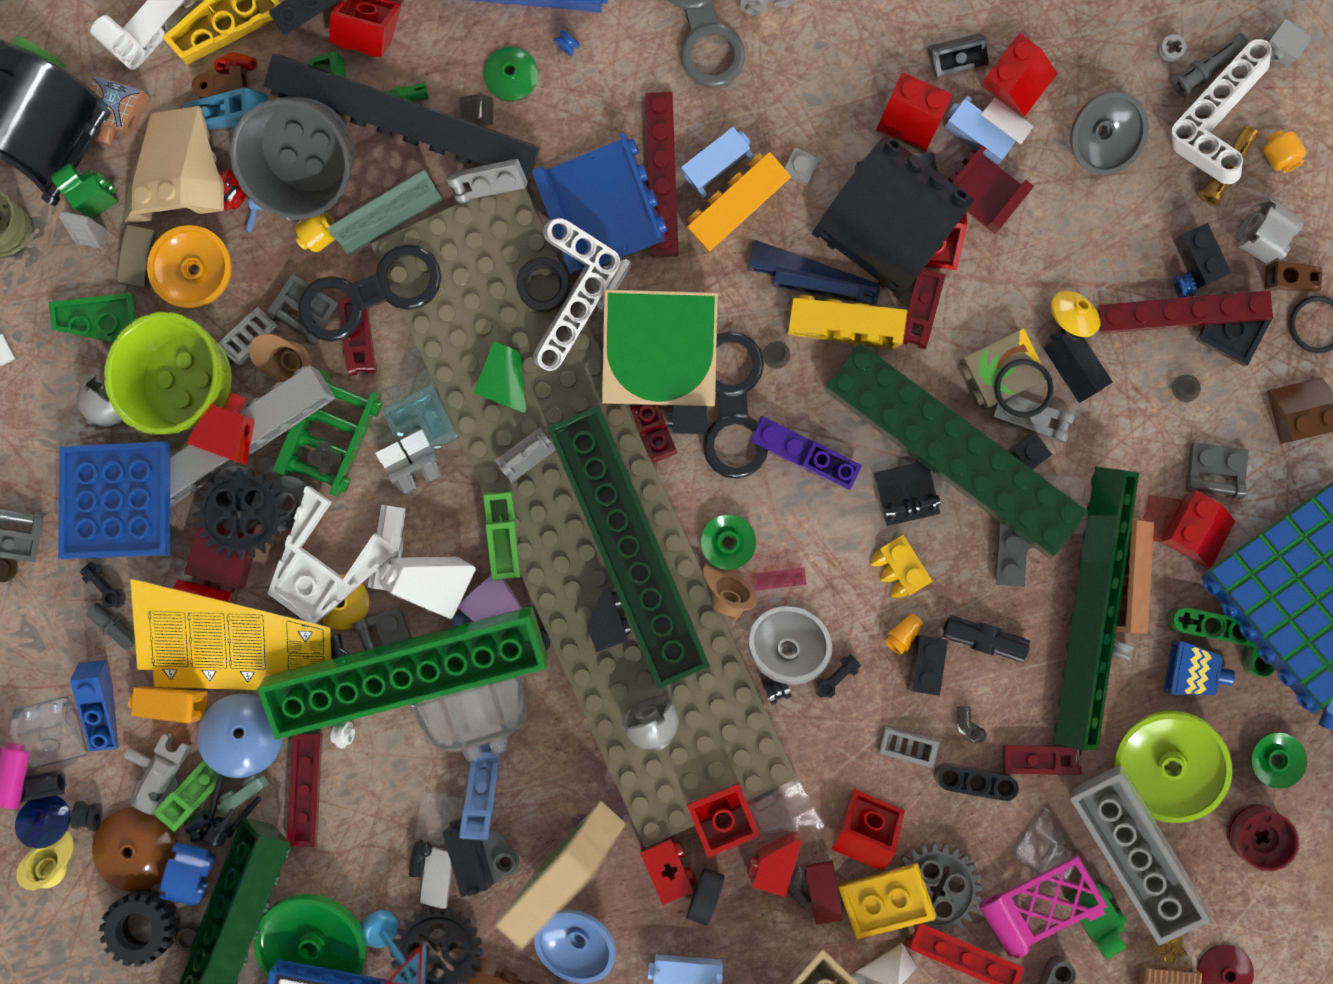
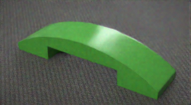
M234 731L235 738L243 737L238 731ZM203 760L184 782L162 802L153 814L175 832L214 792L219 773L210 768Z

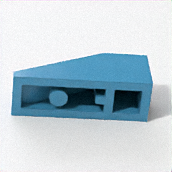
M244 87L183 103V108L201 107L208 130L236 128L245 113L255 108L254 106L268 101V94Z

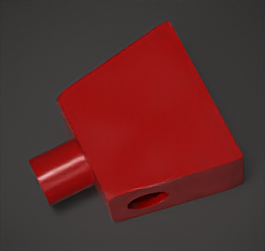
M229 393L224 408L210 404L199 419L187 444L246 465L255 424L254 419L241 415L246 398Z

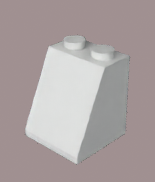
M459 557L391 558L389 564L385 563L382 567L379 578L381 579L380 584L391 594L452 619L476 568Z

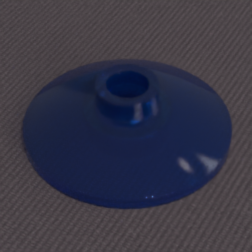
M57 795L28 801L23 805L16 817L15 832L18 839L27 847L42 849L55 844L64 836L69 828L71 820L70 808ZM42 814V818L36 822V819Z

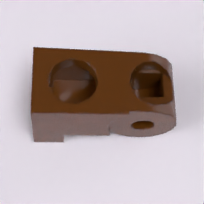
M230 66L229 74L210 76L209 74L201 73L194 77L191 87L200 99L244 87L248 88L247 72L241 66Z
M1283 261L1266 265L1265 290L1321 291L1322 267Z

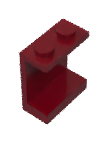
M982 145L977 152L972 149L962 161L966 165L960 173L955 170L947 180L956 187L966 191L974 199V202L966 212L992 233L996 234L1033 189L1034 185L1027 180L1022 184L1016 181L983 154L987 148Z

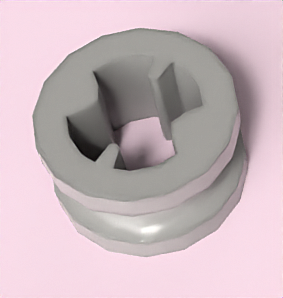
M1172 34L1167 36L1158 47L1159 56L1166 62L1177 61L1186 51V42L1179 35ZM1173 43L1176 44L1177 48L1175 51L1169 53L1167 51L1169 46Z
M1114 641L1112 655L1130 661L1129 652L1133 651L1134 647Z

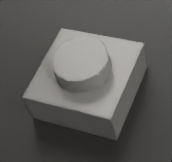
M795 147L785 170L790 174L791 179L807 186L819 162V158Z

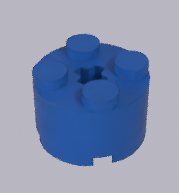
M176 842L172 849L173 852H176L175 859L168 860L160 891L163 892L160 898L195 906V904H200L202 898L206 895L209 882L204 881V878L208 876L209 871H212L216 854H212L209 849Z

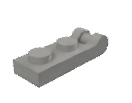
M518 159L455 171L446 177L448 185L453 187L455 191L453 195L456 202L460 204L473 198L526 188L528 183ZM464 182H469V185H470V186H469V187H464V184H463V183H464Z
M1016 395L1004 400L1009 407L1020 412L1032 411L1041 405ZM997 403L991 418L1066 443L1069 435L1067 430L1069 425L1073 424L1075 416L1047 407L1035 416L1023 418L1009 414ZM1051 419L1059 421L1056 430L1049 428Z

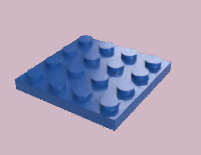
M163 441L60 447L58 559L170 555L171 443Z

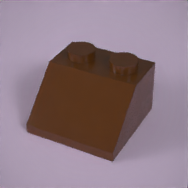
M1323 378L1267 391L1281 444L1333 432V391Z

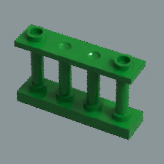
M319 370L336 398L364 409L358 424H355L320 408L290 428L272 471L284 476H289L290 472L294 473L297 471L331 485L332 488L329 494L340 497L341 493L345 494L349 487L351 478H348V475L373 416H378L383 402L380 401L382 396L372 391L369 399L333 385L332 381L329 380L331 375ZM319 420L353 434L348 450L310 435L308 429L311 422ZM307 445L343 460L337 476L299 461L300 458L297 455L301 446L305 447Z

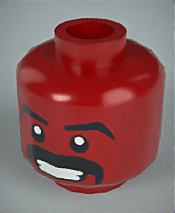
M227 169L221 174L218 172L224 183V211H228L231 208L235 211L248 196L240 187L234 172Z

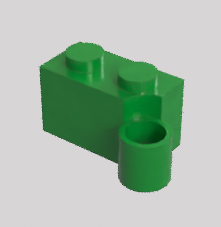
M69 163L51 175L52 181L65 195L73 209L91 219H94L119 202L114 194L117 192L116 187L108 177L104 178L99 171L93 172L89 169L80 175L75 167Z
M1094 881L1107 903V907L1104 908L1105 914L1092 921H1089L1088 917L1079 922L1092 943L1099 949L1104 958L1109 960L1126 949L1119 934L1126 930L1123 924L1128 921L1118 907L1114 909L1109 900L1113 897L1104 883L1099 885ZM1077 889L1065 895L1064 898L1067 901L1074 902ZM1081 890L1077 904L1090 907L1098 903L1093 894Z

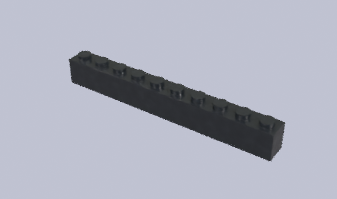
M272 54L263 85L271 89V95L280 98L289 95L317 100L333 109L339 116L343 114L351 117L350 122L362 127H366L367 123L377 126V132L387 136H392L394 132L403 136L402 141L416 146L419 145V142L430 145L428 150L441 155H445V151L456 154L455 159L463 163L471 164L473 160L484 166L518 159L526 179L529 180L532 177V170L535 168L541 149L540 146L281 54Z

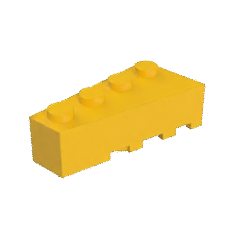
M799 295L798 298H793L791 302L787 335L855 345L861 343L868 347L896 350L903 343L907 310L875 307L863 303L847 304L836 299L819 301L815 300L813 296Z

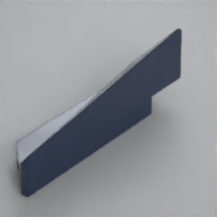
M757 240L753 241L748 271L774 275V287L877 305L880 285L876 282Z

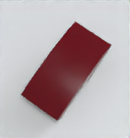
M640 404L630 408L652 463L678 454L659 405Z
M833 860L805 865L816 925L844 920Z

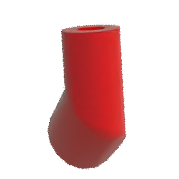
M230 52L223 57L217 58L214 62V68L222 75L229 74L230 66H241L243 69L254 71L257 67V59L248 55Z

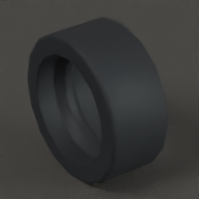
M537 257L529 260L521 267L517 275L516 288L521 300L530 309L538 312H550L559 308L570 292V281L565 268L558 261L549 257ZM538 269L553 271L560 281L557 294L547 301L534 299L527 289L529 276Z
M705 867L703 868L686 916L688 920L708 926L721 894L725 879L724 874Z

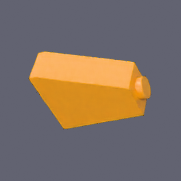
M138 686L134 687L133 692L130 693L128 706L132 709L131 716L193 723L201 720L206 712L208 691Z

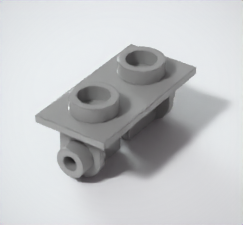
M539 427L495 461L512 483L556 449Z

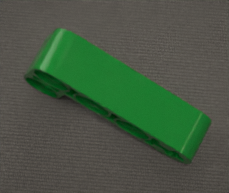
M1175 607L1167 613L1166 624L1175 632L1244 645L1242 666L1248 674L1268 677L1274 673V667L1264 660L1263 667L1259 671L1256 670L1255 660L1261 657L1258 653L1259 649L1252 640L1246 639L1242 633L1238 638L1233 636L1232 629L1238 624L1234 618L1182 607ZM1181 616L1193 619L1194 621L1193 624H1184L1178 622V618ZM1211 618L1214 622V628L1208 633L1205 629V622Z

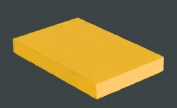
M918 863L838 885L856 939L932 921L937 917Z

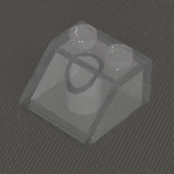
M68 695L13 709L10 736L15 743L25 745L24 750L30 751L28 762L33 769L88 755L80 715Z

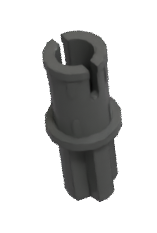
M98 602L86 612L85 616L103 630L102 634L104 636L109 635L124 650L134 646L135 635L120 623L121 619L119 617L114 618Z

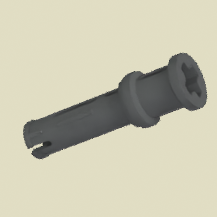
M1238 33L1205 59L1192 62L1186 71L1180 75L1175 74L1171 78L1174 90L1180 96L1187 97L1193 88L1199 84H1205L1209 81L1210 75L1237 56L1250 43L1248 38L1244 34Z

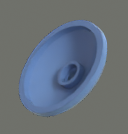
M234 694L215 702L203 715L197 731V744L204 761L217 773L231 778H247L264 771L277 758L283 743V738L275 740L261 699L250 694ZM236 729L244 730L242 738L237 739L234 737Z
M571 909L559 910L534 936L535 949L542 963L552 973L570 982L585 984L599 981L610 972L616 959L615 942L608 929L596 918L581 911Z

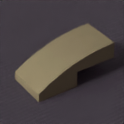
M131 224L127 225L121 248L117 282L142 287L148 285L147 261L151 248L155 243L156 229Z

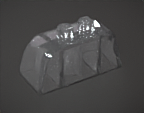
M524 675L412 704L411 710L427 740L438 750L463 751L468 762L482 757L480 748L482 744L490 743L493 753H501L507 750V737L522 728L527 719Z

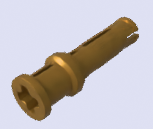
M1249 126L1243 127L1232 145L1234 149L1241 153L1243 159L1256 138H1258V131ZM1231 164L1223 166L1226 169L1235 168V166ZM1210 176V180L1205 188L1198 192V196L1207 204L1219 206L1222 203V196L1226 189L1233 184L1221 183Z

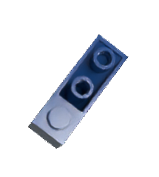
M107 661L78 663L70 683L89 751L117 749L118 737L113 684Z

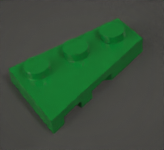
M133 293L49 302L52 330L114 343L122 330L137 320L135 294Z

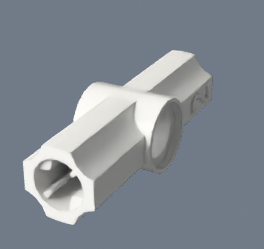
M381 505L377 533L375 534H378L399 549L391 558H401L403 550L402 531L406 509ZM384 565L369 577L368 587L387 590L380 584L381 579L379 578L380 571Z

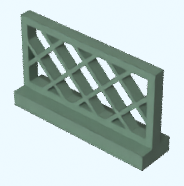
M423 170L329 226L327 229L342 245L347 255L350 256L443 199L426 171Z

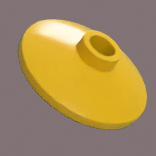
M1064 290L1058 292L1052 298L1050 304L1052 315L1064 330L1079 337H1090L1099 330L1101 324L1099 313L1086 297L1074 291Z
M362 583L344 599L345 605L343 607L336 606L321 621L331 628L345 630L353 628V623L363 620L370 607V596L365 585Z

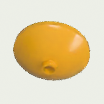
M194 225L179 226L165 232L154 243L147 261L148 278L155 292L169 304L186 309L200 308L215 301L226 289L232 272L231 257L223 241L208 229ZM198 266V268H199L198 273L195 274V275H192V274H191V269H192V267Z

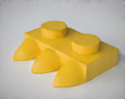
M903 534L879 548L871 558L870 565L883 566L888 564L881 574L880 581L894 582L898 580L891 590L890 596L892 598L910 596L933 582Z

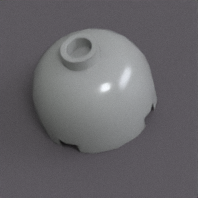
M88 375L77 394V405L86 422L94 427H114L122 424L124 421L120 418V415H117L109 402L110 398L107 397L104 380H95L97 375Z
M665 696L653 697L637 704L639 710L633 714L630 710L625 713L621 719V726L629 740L639 748L663 749L669 745L670 740L678 730L679 716L673 701L671 699L667 701Z

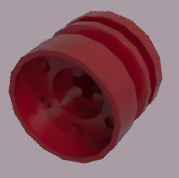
M1250 804L1241 807L1232 815L1227 825V839L1232 850L1249 865L1261 871L1274 872L1285 868L1294 860L1299 850V836L1296 827L1287 817L1265 805ZM1257 830L1263 834L1261 839L1254 835Z

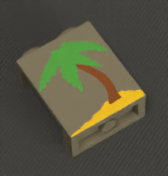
M1024 328L960 360V373L965 381H970L974 389L971 391L972 397L978 406L982 405L983 409L999 403L995 395V381L998 373L1006 364L1018 359H1030L1041 364ZM1017 365L1009 369L1003 376L1000 388L1001 395L1005 400L1046 379L1041 371L1033 366Z

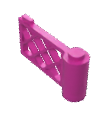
M7 743V747L0 746V808L19 809L30 751L24 750L25 745Z
M1078 855L1003 893H997L988 897L979 905L980 910L1009 957L1014 956L1015 958L1025 956L1030 951L1029 947L1031 944L1088 917L1089 921H1092L1104 915V908L1107 907L1106 901ZM1076 865L1082 874L1079 884L1064 880L1065 870ZM1045 880L1057 883L1054 896L1038 892L1040 883ZM1084 880L1089 887L1083 885ZM1061 884L1077 889L1074 902L1057 898ZM1081 890L1093 894L1098 903L1090 907L1077 904ZM1021 892L1032 895L1029 909L1018 906L1013 896ZM1036 897L1052 902L1049 915L1033 910ZM1056 903L1071 907L1070 916L1065 919L1052 916ZM1022 913L1027 914V918H1026V919L1024 918V916H1023ZM1035 916L1047 920L1045 929L1034 934L1029 926L1030 917Z

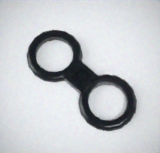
M407 244L394 247L385 253L378 263L376 274L357 282L351 283L345 278L335 276L318 278L307 286L300 297L298 307L300 321L307 332L317 339L333 342L343 340L353 334L363 320L364 311L384 302H388L395 308L405 310L421 308L432 301L439 291L442 278L439 263L433 254L423 247ZM401 257H417L424 261L429 268V284L424 292L417 297H399L388 286L387 276L389 268ZM323 289H341L348 294L352 301L353 310L351 317L339 329H322L312 319L310 311L312 300Z
M728 331L717 334L716 348L726 343H736L743 346L751 355L753 362L752 372L745 381L736 385H726L718 380L715 381V392L719 394L720 418L710 425L704 435L703 451L705 459L713 471L726 478L740 479L751 476L761 468L767 458L768 450L757 445L754 459L746 466L734 468L721 463L715 454L714 442L718 433L727 426L741 425L753 432L758 421L748 416L747 392L754 388L763 373L764 360L761 349L753 339L743 333Z

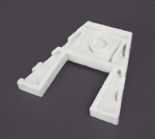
M306 486L303 491L305 494L301 505L297 508L294 517L295 522L292 531L285 542L286 548L282 559L278 562L267 594L304 621L317 624L393 557L399 549L378 534H373L344 578L302 548L332 503L312 487Z

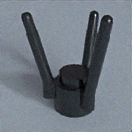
M221 774L218 776L209 809L211 821L204 825L207 829L203 834L206 842L217 847L223 846L226 839L232 837L235 830L239 827L242 817L247 818L261 801L260 797H256L232 825L230 820L235 813L233 808L229 810L225 818L216 817L214 819L224 780V775Z

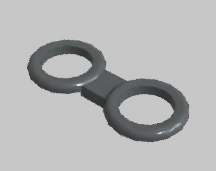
M668 0L674 6L685 9L691 29L690 34L684 39L680 51L681 64L687 76L695 83L708 88L722 87L732 82L742 71L745 62V48L737 33L727 26L718 24L712 3L713 0ZM716 35L730 43L734 50V60L726 72L710 76L702 73L695 67L691 53L694 45L700 39Z

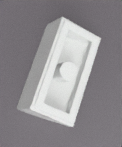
M432 847L431 855L425 857L420 903L444 909L447 908L452 876V865L446 848Z

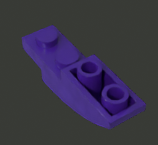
M760 416L749 439L750 442L770 451L771 454L848 490H851L862 467L861 464L816 441H811L764 416Z

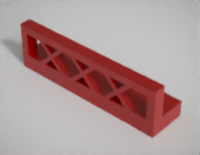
M923 923L917 924L912 939L906 938L904 943L905 947L988 984H1019L1024 971V967Z

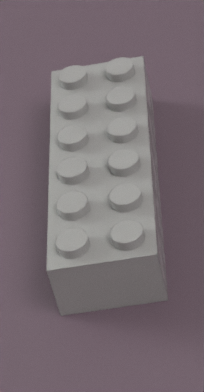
M1121 764L1071 789L1070 800L1159 946L1210 922L1209 908Z

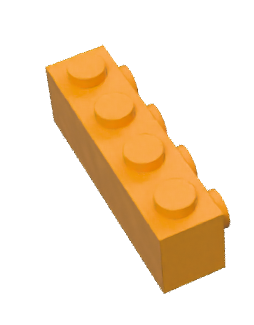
M771 152L764 156L761 153L756 155L748 163L751 168L744 175L739 171L727 182L730 187L723 194L718 190L707 200L710 205L703 212L698 208L686 219L690 223L685 227L686 231L706 253L710 252L791 178L790 174Z

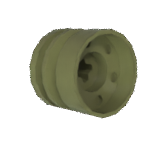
M0 191V256L2 257L13 255L23 249L30 239L32 224L27 211Z

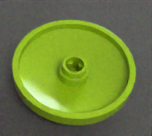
M1162 711L1145 716L1126 731L1117 748L1115 767L1120 764L1122 765L1155 820L1168 823H1184L1202 818L1212 812L1223 801L1229 790L1232 780V762L1228 747L1222 736L1213 726L1195 715L1180 711Z

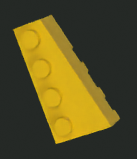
M204 0L162 38L189 65L274 22L269 11L279 5L280 2L278 0Z

